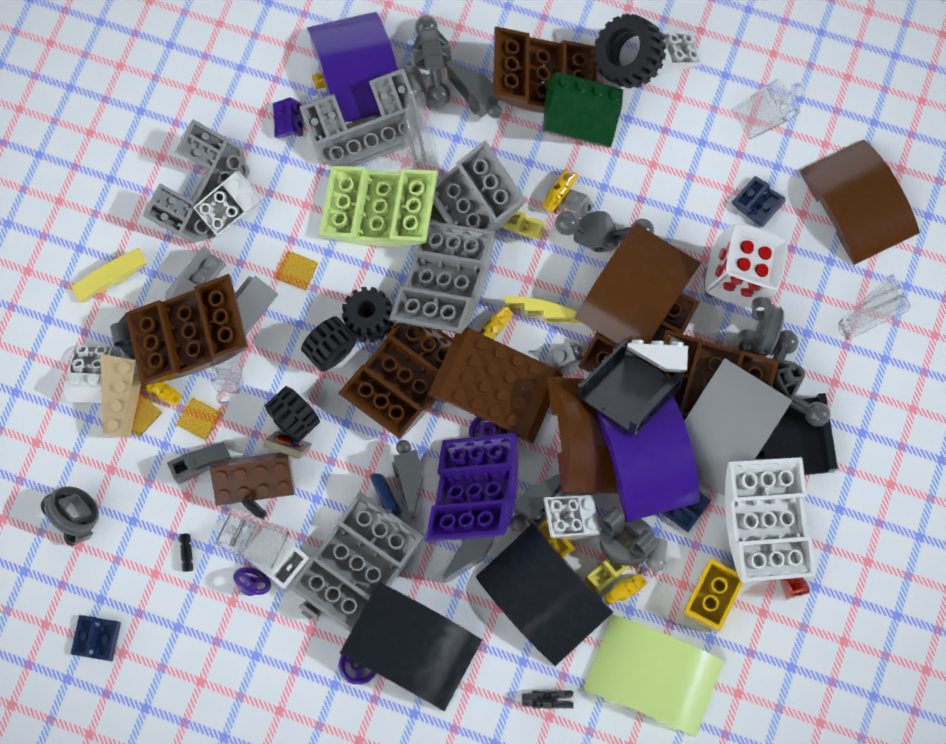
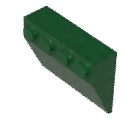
M559 72L554 73L547 80L543 131L610 148L622 109L623 89Z

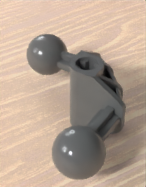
M423 15L415 23V30L418 35L412 46L416 68L430 70L432 86L427 91V99L433 106L441 107L446 105L450 99V91L442 83L441 68L446 67V62L449 60L452 61L448 40L438 30V23L435 18L430 15Z
M564 211L555 220V227L560 234L567 236L573 234V239L577 244L587 247L594 252H606L616 248L618 241L624 240L636 223L654 234L652 222L645 218L635 220L631 227L617 230L610 214L605 211L587 213L580 220L575 213Z
M783 330L780 333L775 346L776 352L772 358L779 361L772 386L775 390L792 400L789 406L804 413L809 424L816 427L823 426L829 421L831 416L829 407L822 402L810 404L795 396L805 377V371L800 365L785 360L787 354H791L797 349L799 340L794 332Z

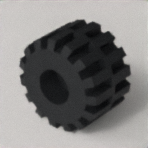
M366 286L361 287L362 291L360 292L356 289L353 290V296L347 295L345 298L347 304L342 305V317L345 325L356 337H359L361 342H366V339H369L370 343L375 342L377 337L382 340L385 338L384 333L388 334L391 331L390 325H394V322L389 320L392 311L389 298L385 296L383 291L380 290L378 292L375 287H371L370 290H367Z
M333 316L320 323L310 332L301 346V351L321 372L335 367L352 351L357 342V337L338 317Z
M288 386L281 389L264 405L274 423L297 442H300L320 423L318 415L295 390Z

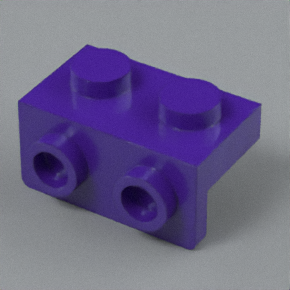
M289 97L273 103L274 137L281 139L293 134L298 137L303 136L302 113L299 108L302 106L301 102Z

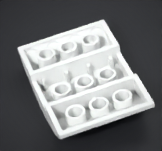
M802 457L728 462L725 481L726 525L734 565L741 582L816 576L811 536L808 537L803 497H807Z

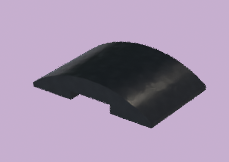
M534 523L475 576L491 599L514 626L554 666L559 664L614 613L595 590L562 557L560 552Z
M378 582L339 653L445 712L482 639L418 601Z

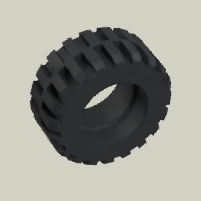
M622 14L621 17H614L612 22L608 21L605 24V28L599 31L598 34L600 35L595 40L596 48H593V55L596 56L594 64L598 66L597 71L599 74H602L603 78L621 87L631 89L633 87H641L642 83L646 85L651 81V77L655 78L658 75V69H661L663 66L662 60L666 58V53L664 52L666 42L663 41L665 38L663 33L660 32V29L655 24L636 14ZM638 36L640 48L636 58L630 64L622 67L620 64V52L623 45L629 39Z

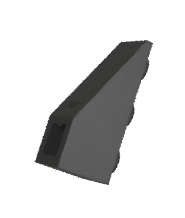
M221 442L184 454L167 462V465L174 480L181 484L210 470L212 462L232 458L225 443Z

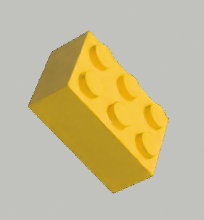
M710 558L681 615L718 633L721 631L744 582L740 581L736 571Z

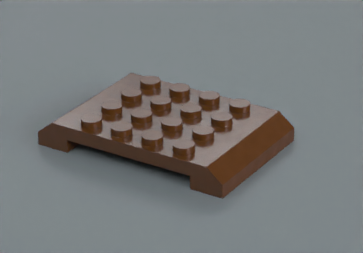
M466 327L461 334L455 333L427 396L444 404L449 403L502 429L516 433L518 438L533 444L550 407L547 377H562L563 374L541 361Z

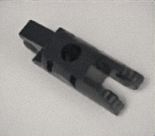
M535 690L532 693H522V706H532L533 709H573L574 703L572 701H558V699L572 698L574 692L572 690Z

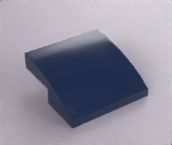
M754 176L732 201V204L745 216L763 228L785 203L786 199L781 194L772 190L770 184Z
M378 473L371 474V482L387 515L392 512L395 515L402 513L385 476Z
M700 492L699 503L663 512L662 514L683 530L689 532L712 500Z
M79 615L70 655L113 662L121 622Z

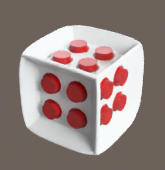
M746 224L731 225L717 238L712 248L705 279V291L721 300L751 308V302L757 297L771 299L777 293L782 281L787 257V241L774 233Z

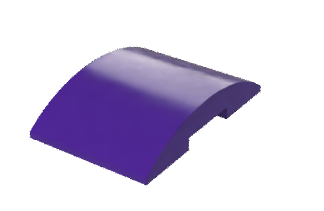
M372 12L307 27L315 57L318 60L325 82L327 96L335 95L344 122L381 114L369 81L397 71L398 67L389 38L378 13Z
M674 396L664 404L635 436L597 412L605 446L608 445L618 482L616 487L626 522L700 502L695 458L683 417Z
M516 433L442 440L437 470L440 479L436 503L431 506L426 541L503 536L511 522L517 494L518 445Z

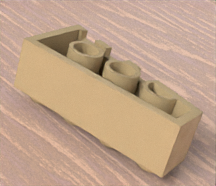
M101 354L103 434L130 438L141 387L136 360Z

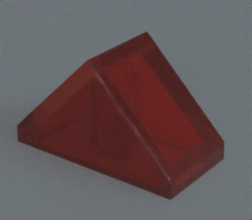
M803 577L780 579L786 601L804 597L810 593V589Z

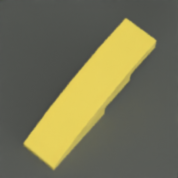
M517 211L500 228L539 241L546 224L542 220L528 217L526 213Z
M136 248L103 265L71 287L78 301L84 303L96 293L102 294L115 283L121 284L147 265L148 262L141 249Z
M505 296L506 307L509 309H524V316H543V323H581L575 319L577 312L565 306L541 299Z
M629 540L623 546L630 550L632 541ZM606 559L584 581L599 594L630 566L619 565Z

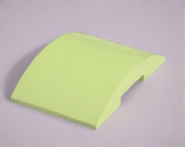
M331 166L319 236L370 246L398 247L426 243L438 171L401 169V172L370 171L366 167Z
M612 614L583 690L696 737L724 661L670 635Z

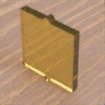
M288 251L283 262L280 263V269L275 278L306 290L310 280L314 278L313 274L318 262Z
M139 393L132 432L139 438L162 414L153 405V402L147 400L141 393Z
M192 397L186 409L182 410L183 414L176 425L206 441L212 429L216 428L215 424L222 413Z

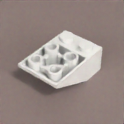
M662 32L665 37L663 41L666 42V49H664L666 58L662 60L663 66L661 69H658V75H665L702 64L691 32ZM640 41L636 43L638 51L640 48Z
M237 171L193 208L214 234L219 236L261 203L263 199L241 172Z
M632 340L631 343L627 344V350L663 371L685 372L687 370L688 346H683V342H672L670 345H664L663 341H652L651 344H644L643 340Z
M75 345L63 385L67 402L102 403L101 354L112 356L113 346Z
M593 495L544 498L549 531L552 538L584 540L600 534Z
M268 525L264 527L242 554L245 559L286 592L310 559Z

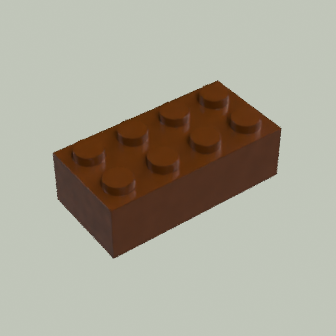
M280 452L214 461L209 468L216 506L241 503L245 496H250L254 500H262L295 494L291 457Z

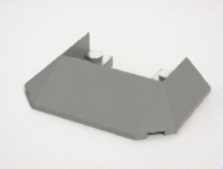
M404 68L369 81L381 116L347 128L334 94L299 107L319 160L332 166L355 167L413 144L423 120Z
M192 119L181 136V141L175 152L206 169L191 200L161 183L158 184L151 200L146 204L143 217L191 243H197L217 236L193 207L233 173L240 171L247 179L250 170L240 145Z
M203 246L165 292L166 300L194 290L195 286L216 279L227 264L212 255ZM256 275L254 278L248 276L235 293L245 335L250 332L278 296L276 291Z

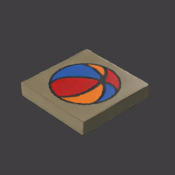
M275 431L265 439L263 446L300 459L311 449L312 443L304 440L297 442L289 435Z

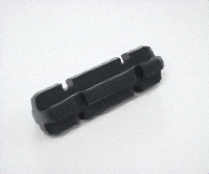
M245 496L242 504L256 518L264 520L267 512L253 498Z
M189 533L179 535L181 561L183 562L182 571L191 572L194 570L193 563L191 562L193 560L192 547L189 543L191 542V536Z

